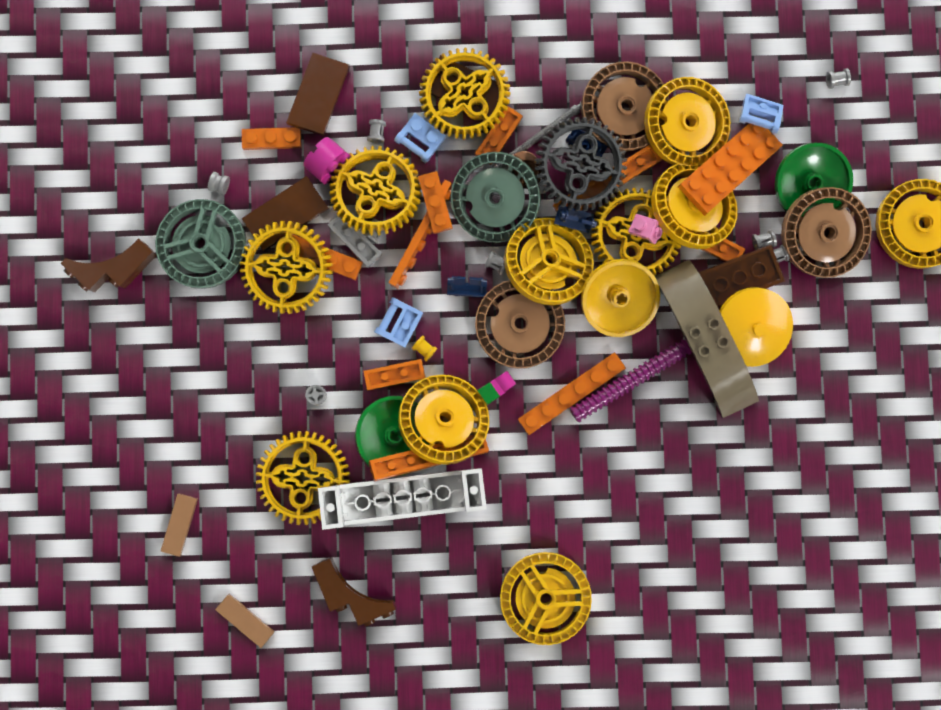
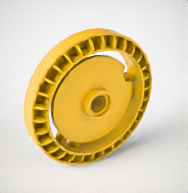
M694 77L676 78L658 88L647 104L644 117L645 133L651 147L659 157L672 165L679 164L687 167L688 165L684 164V162H690L689 165L691 167L702 165L727 143L730 134V113L722 95L711 84ZM677 90H689L697 93H680L669 101L665 100L671 92ZM659 117L665 121V123L661 125L664 137L673 147L678 149V152L675 151L672 147H670L669 144L665 141L664 137L662 136L659 126ZM686 119L689 121L690 126L686 124ZM714 135L712 143L707 150L700 155H696V151L705 147Z
M684 162L688 166L683 167L682 165L675 164L668 168L654 184L651 196L654 217L663 232L676 243L693 249L713 247L722 242L735 227L738 209L734 193L732 191L704 216L678 188L701 165L691 167L689 165L690 162ZM678 177H685L678 180L669 190L668 196H666L670 181ZM722 217L721 225L718 229L716 225L720 222Z
M929 179L907 181L890 191L878 208L875 227L879 242L893 260L904 266L926 269L941 265V252L938 254L937 250L941 247L940 182ZM920 191L936 196L930 201L925 194L914 195L901 202L896 209L893 208L898 199L906 193ZM919 220L924 222V228L920 227ZM890 226H893L894 234L901 245L910 251L919 253L920 256L905 251L894 239ZM931 252L932 256L927 257L926 253Z
M536 218L530 227L526 225L529 222L524 223L523 225L528 229L524 232L525 228L520 226L513 233L508 241L504 255L505 270L512 285L526 298L543 305L564 304L576 298L582 292L584 283L594 268L593 253L586 238L578 230L554 224L555 218ZM535 233L536 236L529 239L521 250L520 270L517 260L519 243L527 236ZM574 249L576 250V252H577V254H578V257H579L580 262L577 261V256H576V253H575ZM546 259H550L553 264L548 263ZM566 278H572L577 280V282L573 286L565 290L547 291L565 287Z
M433 375L415 383L404 396L399 408V429L406 445L420 458L435 464L449 465L468 459L481 447L489 430V411L484 399L476 388L467 381L451 375ZM422 394L423 398L418 403L414 416L415 426L420 434V437H418L412 427L410 414L413 402ZM469 403L471 404L472 408L474 409V412H475L476 417H474L473 411H472V409H471ZM440 416H445L448 422H442ZM474 423H477L476 428H473ZM470 434H475L469 444L458 450L441 451L432 448L436 442L442 443L444 448H452L463 443ZM424 439L429 445H426L422 440Z
M538 552L523 557L509 569L501 585L500 605L507 624L519 637L534 644L554 645L567 641L583 627L591 610V589L585 574L577 564L561 554ZM547 563L566 569L575 578L579 589H574L571 581L562 572L553 568H547L546 572L539 573L534 565ZM531 567L532 571L525 574L524 571ZM520 575L523 578L516 590V605L520 615L525 620L524 624L517 619L511 606L512 588ZM542 594H550L551 600L548 603L541 602L540 597ZM575 594H580V601H576ZM579 606L573 620L562 629L548 633L539 632L540 628L548 629L561 625L570 617L574 607ZM529 624L535 626L534 631L527 628Z

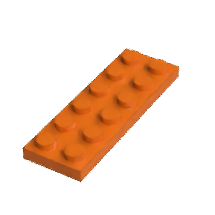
M749 123L687 177L678 188L705 216L781 148L783 144L768 129Z

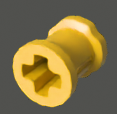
M422 335L411 349L418 351L424 357V360L428 361L438 348L431 346Z

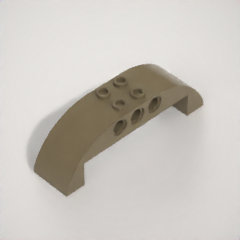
M687 260L656 275L655 278L660 292L664 295L714 396V402L722 418L759 402L755 386L744 360L714 299L692 262Z

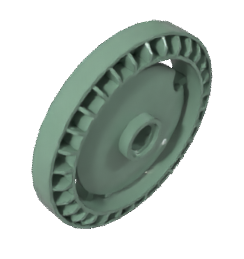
M489 152L478 155L464 164L452 184L451 206L458 223L471 236L482 241L494 243L509 241L513 233L520 226L525 228V232L528 228L523 224L529 222L526 225L530 227L537 217L540 208L541 192L534 172L524 161L512 154ZM502 163L510 166L507 170L496 167L485 169L476 174L469 185L465 184L473 171L484 164ZM513 169L519 172L518 176L512 173ZM523 177L529 191V204L523 219L516 225L515 219L520 215L525 203V192L520 182V179ZM464 189H467L466 196H463ZM493 192H497L500 195L498 203L491 199ZM463 200L472 203L473 208L470 213L478 222L489 227H499L500 231L486 230L473 222L465 210ZM511 224L512 228L506 230L504 226Z
M208 199L189 200L174 207L160 223L155 240L157 258L164 271L176 282L195 289L213 288L231 279L241 267L240 261L244 260L241 254L246 253L244 246H247L244 228L236 215L226 206ZM200 212L199 215L184 220L175 230L172 242L169 243V238L175 225L187 215ZM212 212L211 216H207L205 213ZM217 215L222 216L229 223L233 232L234 248L229 260L227 258L231 250V238L225 226H216ZM200 240H205L204 247L199 249L197 243ZM171 248H172V251H173V254H172V255H170V253H169V249H171ZM176 259L183 268L193 273L204 274L215 270L217 272L206 277L188 276L179 271L172 260ZM224 263H226V265L222 269L219 268Z

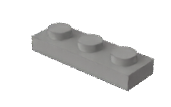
M336 216L328 224V227L369 268L382 256V253L360 230L356 232L354 225L349 228L347 226L348 222L343 223L342 217Z

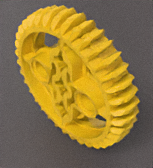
M457 48L456 54L449 50V56L447 57L442 53V60L436 57V65L433 63L429 64L432 70H425L427 76H422V81L425 83H420V88L423 90L419 91V96H422L419 101L421 104H424L421 106V109L426 111L424 113L425 118L430 117V124L436 122L434 124L435 129L441 126L440 133L443 134L448 130V137L455 133V139H458L459 134H462L463 140L466 139V134H470V139L474 138L473 133H477V136L481 137L482 130L485 134H488L487 127L494 129L493 122L500 123L498 117H505L502 111H507L508 107L506 105L510 104V100L507 97H510L511 92L506 91L510 89V84H505L508 81V77H502L505 74V70L498 71L501 68L500 63L494 65V58L489 61V54L482 57L481 50L478 54H475V49L472 48L471 53H467V48H464L463 53H460L459 48ZM467 61L480 64L488 69V71L476 70L466 77L458 68H447L446 66L454 62ZM442 71L441 83L447 90V93L439 100V110L436 112L431 100V88L437 74ZM451 75H455L458 78L455 82L447 80ZM494 76L498 85L499 97L495 110L488 117V103L482 95L490 88L491 77ZM476 79H483V84H481L480 82L476 83ZM462 90H463L464 92H467V91H468V96H466V95H462V96H461V91H462ZM446 104H449V105H452V104H453V108H452V109H451L450 107H447V108H446ZM474 105H480L482 107V110L480 112H474L472 110V107ZM464 111L471 119L483 120V122L474 126L460 127L446 122L441 117H455Z
M373 145L371 150L367 151V148L364 146L363 152L360 153L357 149L355 156L350 153V159H346V163L338 164V168L341 170H334L336 176L331 177L333 183L329 185L330 189H332L329 192L332 197L330 201L331 204H334V211H338L336 213L337 216L342 217L343 223L348 222L347 226L349 228L354 225L356 232L361 228L362 234L369 230L371 236L373 235V230H377V235L380 236L382 230L385 231V234L389 233L388 229L390 228L395 232L396 225L402 228V221L408 224V217H414L412 211L417 212L418 207L416 205L420 204L419 198L422 197V192H420L421 185L417 177L418 171L413 170L414 164H409L408 158L403 160L404 155L402 153L397 156V151L393 150L390 153V148L388 147L385 151H382V146L375 150ZM370 160H383V162L378 163L374 167L370 175L360 170L349 172L360 163ZM393 164L405 173L409 181L410 195L408 200H405V194L401 189L392 185L396 177ZM382 171L389 172L387 176L379 175ZM343 181H346L349 191L359 196L355 205L356 212L359 215L358 218L350 213L343 202ZM367 204L372 206L370 210L362 209ZM381 206L393 211L404 207L398 215L391 219L380 222L365 221V219H371L376 216Z
M632 188L631 194L628 189H625L624 196L619 191L617 192V198H610L611 202L604 203L606 207L604 205L599 207L601 212H595V216L599 219L594 218L597 221V226L590 230L596 233H592L590 238L596 239L591 242V245H598L594 249V253L601 252L597 259L600 260L604 257L605 260L602 264L615 260L608 253L604 245L603 227L606 228L609 237L621 241L619 248L621 259H630L638 262L643 255L644 249L659 251L667 246L666 252L659 260L645 266L654 276L656 275V270L659 273L663 272L662 266L665 268L669 267L667 261L672 263L675 260L671 255L677 256L678 252L675 249H680L681 245L671 238L668 240L664 232H662V236L656 244H652L649 240L641 237L636 238L628 232L630 224L633 222L638 211H643L647 217L654 218L652 208L648 205L651 203L650 189L646 194H644L643 188H640L639 193H637L636 188ZM631 200L643 201V203L637 204L632 208L629 218L615 216L609 221H605L610 211L619 204ZM616 224H619V225H620V226H619V228H620V231H619V232L615 231V230H616V228H615ZM627 248L635 250L636 254L634 257L627 255Z
M280 221V225L277 222H273L272 227L268 224L265 225L266 231L263 228L259 229L260 236L257 233L253 234L255 241L252 239L248 240L251 247L244 246L248 253L241 254L242 257L246 258L245 261H240L241 265H245V268L240 269V272H245L246 274L241 279L248 281V283L244 284L245 288H251L248 294L255 293L252 298L254 301L260 298L258 303L260 306L266 302L265 309L268 310L272 306V312H277L279 308L280 314H284L285 310H287L288 314H292L293 309L298 313L300 312V307L303 311L307 310L306 303L310 307L314 306L312 299L319 302L320 299L317 294L320 296L325 295L321 288H329L324 282H331V279L326 277V275L333 272L327 270V267L333 266L332 263H327L326 259L331 258V255L325 256L324 254L329 249L328 247L323 249L321 247L325 244V241L317 242L320 235L317 234L312 237L314 230L310 229L307 232L308 226L303 225L300 230L301 225L298 222L295 223L294 228L292 221H288L287 227L285 221ZM286 233V236L280 238L277 242L275 254H262L254 261L257 249L266 239L276 234ZM293 234L306 239L313 246L319 258L320 268L317 267L312 259L299 257L300 244L293 237ZM287 242H289L292 246V250L290 253H287L284 250V246ZM282 257H292V259H281L279 262L274 261V259ZM267 263L273 267L267 268L261 264ZM287 265L293 269L286 270L281 268L280 266ZM253 267L259 275L273 278V292L280 298V301L270 298L259 288L254 277ZM306 267L312 271L305 273V271L299 268ZM293 273L299 274V276H293L291 278H280V276H292ZM319 274L315 287L308 295L297 301L287 302V299L296 292L297 281H310ZM282 282L288 284V291L286 293L281 290Z
M298 431L297 438H295V434L291 432L289 435L290 439L286 435L282 436L283 443L279 439L275 440L278 445L277 447L273 444L269 445L270 449L273 450L272 452L264 451L268 458L261 457L260 460L265 462V464H258L257 466L259 469H263L262 472L256 473V476H262V480H256V484L262 483V487L257 488V491H264L265 494L261 495L260 499H268L264 502V506L271 504L269 512L276 509L275 517L282 513L281 520L285 521L287 517H290V524L296 518L297 525L301 524L302 519H304V524L308 525L309 518H311L314 524L317 522L316 516L321 521L320 508L312 512H303L304 509L312 504L314 491H318V488L333 486L334 484L350 483V480H344V476L350 475V472L343 471L349 465H342L341 462L346 460V457H341L340 459L338 457L342 450L335 452L334 449L337 448V444H333L330 447L331 439L326 440L324 443V435L317 439V433L314 432L310 438V432L306 431L304 437H302V432ZM303 443V446L294 452L292 465H278L270 472L273 460L283 449L294 444ZM310 444L322 448L330 455L337 469V478H335L331 470L316 466L317 454L315 450L309 447ZM304 452L310 456V460L306 464L300 460V456ZM298 466L302 468L310 467L311 471L318 472V474H310L311 471L308 469H299L297 472H290L289 470L297 469ZM284 471V474L290 477L282 481V478L276 475ZM304 472V476L310 479L302 483V480L296 477ZM324 474V478L330 479V481L324 482L322 485V482L315 478L322 477ZM269 478L272 479L277 487L290 489L289 501L297 509L296 512L283 507L275 499L269 486ZM288 482H296V485L299 487L308 486L309 483L317 484V486H311L309 489H296L294 484H289ZM299 492L304 493L306 496L304 503L297 501L296 497Z

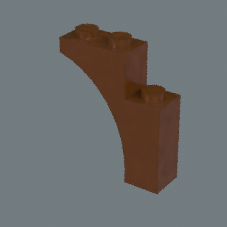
M138 238L126 251L112 259L97 263H81L65 258L60 264L65 267L63 271L69 277H75L80 281L78 285L86 292L88 290L96 292L107 280L115 287L120 286L126 289L157 254L144 241Z
M333 557L312 566L330 612L336 610V612L348 608L347 604H349L358 626L364 624V627L375 623V619L380 616L385 619L394 614L393 611L397 608L394 600L371 598L355 590L342 577Z

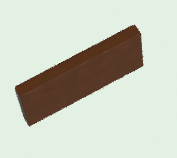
M312 53L286 121L287 125L324 137L350 65Z
M456 62L446 66L447 68H458L466 77L474 72ZM442 71L437 74L431 88V95L440 99L447 93V90L441 83ZM455 75L447 78L449 82H455L458 79ZM477 78L476 83L480 82L481 84H483V79L479 80ZM492 79L490 88L482 95L488 103V117L495 110L499 97L497 82ZM462 90V91H461V96H462V95L468 96V91H467V92H464V91ZM474 105L472 107V110L474 112H480L482 110V107L480 105Z
M305 176L241 219L252 235L257 233L260 236L259 229L263 228L266 231L265 225L267 224L272 227L273 222H277L280 225V221H285L287 227L288 221H292L293 228L296 222L300 223L301 228L329 208L309 178ZM286 233L269 237L260 245L261 249L266 251L277 244L280 238L286 236Z
M771 244L698 272L717 307L723 305L730 296L740 290L751 287L766 289L785 282Z

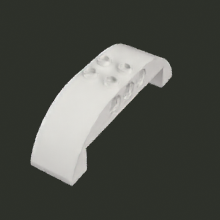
M482 468L318 488L322 530L340 528L352 524L450 512L487 510Z

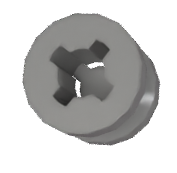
M213 172L208 182V190L212 192L218 191L219 194L225 195L230 184V177L226 175L220 176L219 173Z
M312 385L306 390L305 397L309 403L320 405L325 402L327 393L323 387Z

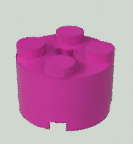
M329 137L322 139L315 145L317 149L314 153L312 151L309 152L303 164L324 185L331 180L332 176H336L334 174L335 169L341 170L338 168V164H344L346 159L350 158V155Z

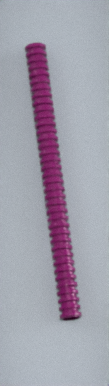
M681 339L680 343L676 342L675 346L671 345L669 349L664 350V353L660 352L659 356L655 355L654 359L650 358L649 362L645 361L643 365L638 366V369L634 368L633 372L629 371L628 375L624 374L623 378L619 377L616 382H612V385L608 384L607 388H601L602 391L598 390L597 394H592L590 398L587 397L586 401L582 400L581 404H575L576 407L570 408L575 420L580 423L581 419H586L587 415L591 416L592 412L596 413L597 409L601 410L602 406L608 405V402L612 403L613 399L617 400L618 396L622 397L623 393L627 394L628 390H633L634 386L638 387L639 383L643 384L644 380H650L649 377H654L656 373L659 374L660 370L664 371L665 367H671L670 364H676V361H680L682 357L685 358L686 354H692L686 339Z

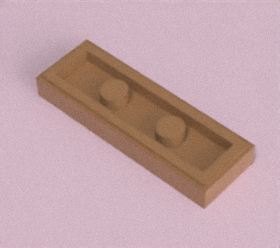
M181 493L177 494L161 552L178 557L182 555L198 498Z
M230 593L215 609L260 648L265 645L275 632Z

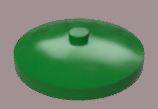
M807 143L798 146L785 156L777 169L775 192L779 204L785 212L802 194L813 189L834 187L852 192L853 172L848 159L840 150L825 143ZM832 198L820 199L808 206L800 217H803L809 209L818 204L833 203L834 208L837 209L842 203Z
M388 396L371 403L360 415L355 428V444L361 459L366 465L369 466L370 460L411 450L401 436L398 423L399 408L404 397ZM414 401L410 414L411 423L416 435L420 437L414 420L418 403ZM424 439L422 440L426 445H429Z

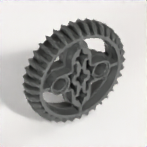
M579 117L574 118V123L571 118L567 119L566 123L561 121L559 123L560 127L557 125L553 126L554 132L552 130L547 132L549 137L544 136L542 138L546 144L540 143L538 146L543 151H536V154L541 156V158L535 159L536 163H540V166L535 167V170L541 171V174L536 175V178L542 177L543 181L539 182V185H546L543 192L550 191L551 193L548 195V198L550 199L555 196V204L561 200V207H565L568 203V210H572L574 206L575 211H580L581 206L583 211H587L588 206L593 210L595 209V204L601 207L602 201L608 203V197H615L612 191L619 192L620 190L616 185H623L622 180L619 178H625L626 176L624 173H621V170L627 169V166H622V163L626 162L627 159L621 157L626 151H620L619 149L623 144L616 143L619 137H612L614 134L613 130L607 132L608 125L601 128V121L594 125L595 120L593 118L589 122H587V117H583L581 122ZM573 130H586V133L580 134L575 139L573 149L560 147L550 153L554 142L563 134ZM592 132L598 134L608 144L614 159V170L608 160L596 156L598 143ZM583 140L589 142V150H585L582 147ZM576 153L580 154V155L577 156V157L572 156V155H574V154H576ZM563 155V159H565L566 162L561 163V159H559L558 157ZM548 159L554 169L566 173L564 186L570 196L560 192L551 181L547 167ZM582 160L581 163H582L585 167L580 168V165H579L578 163H576V162H579V161ZM600 166V169L603 170V171H605V172L599 173V170L596 169L595 167ZM584 172L590 173V174L585 175V176L582 175V173H584ZM609 176H612L608 186L598 195L588 199L576 198V196L586 191L589 180L604 181ZM574 178L578 179L580 182V187L578 189L574 188L572 185V181Z

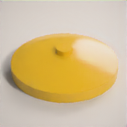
M615 259L597 267L585 281L581 293V306L588 322L600 333L611 337H626L644 329L655 317L660 304V288L655 276L644 265L630 259Z
M759 287L746 288L730 296L721 306L719 311L746 366L765 365L775 360L786 349L793 332V317L788 304L777 293Z

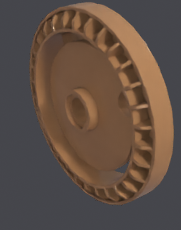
M634 62L610 64L599 70L588 82L581 100L582 118L587 117V122L593 118L595 125L598 121L594 114L593 102L597 103V113L600 121L604 126L608 125L609 131L613 130L615 134H618L619 140L616 143L623 144L619 148L620 151L625 150L629 152L642 149L650 144L647 135L635 138V134L645 129L644 117L647 104L655 91L664 83L652 70ZM617 75L633 76L645 83L644 86L640 87L636 84V79L621 77L610 81L604 87L600 84L606 79ZM596 90L600 92L598 97L595 96ZM669 95L665 98L666 101H669ZM621 104H628L629 111L624 110ZM659 117V126L662 133L661 125H663L665 121ZM592 132V135L597 140L608 146L603 138ZM624 136H630V139H624Z
M834 187L813 189L802 194L789 207L782 224V245L789 255L790 262L802 272L822 278L836 277L853 269L865 256L871 241V220L864 204L852 193ZM832 198L842 203L837 209L834 208L833 203L818 204L809 209L803 217H800L808 206L820 199ZM800 221L799 228L797 229V223ZM826 228H828L829 234L827 237L824 236V230ZM796 233H798L799 244L804 253L813 260L822 262L823 267L812 264L801 254L796 242ZM848 253V255L840 261V258H842Z
M510 280L504 281L493 287L484 296L478 307L475 320L478 341L485 353L500 365L515 369L537 366L555 353L563 339L565 332L563 308L561 304L548 305L551 311H547L543 304L536 303L522 294L507 297L505 293L517 291V289ZM501 296L503 300L497 303L495 300ZM492 304L499 313L497 316H491V331L496 342L502 347L501 352L490 341L485 326L487 312ZM553 315L554 322L550 323L549 316ZM517 319L525 321L523 329H518L515 326L514 322ZM554 327L552 338L546 348L534 356L516 358L517 353H527L538 348L545 341L549 328ZM506 350L513 352L512 357L505 355Z

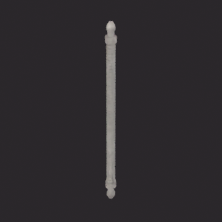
M581 101L577 106L573 105L568 112L558 117V119L554 120V122L540 130V132L509 154L514 155L517 152L529 149L531 145L533 146L545 135L547 136L549 130L553 131V126H559L561 121L565 122L573 117V115L579 114ZM496 163L490 168H503L505 164ZM464 189L463 196L467 192V189Z

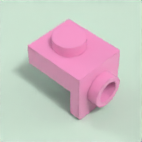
M636 214L628 232L631 235L647 239L650 243L656 244L657 240L662 236L663 230L659 227L657 220Z

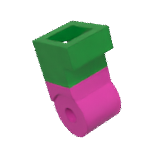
M506 371L477 391L486 404L489 405L516 385V382L509 372Z

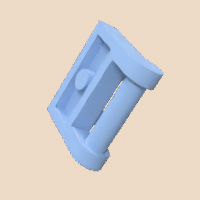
M746 93L739 122L743 124L747 122L763 127L777 134L781 124L784 105Z
M414 113L404 128L397 134L394 141L407 147L426 164L445 140L446 135L440 133L433 125ZM409 133L429 149L426 152L406 138L407 134Z
M392 297L389 302L391 305L380 326L376 327L374 332L406 348L423 312ZM399 307L403 310L391 333H389L386 329Z

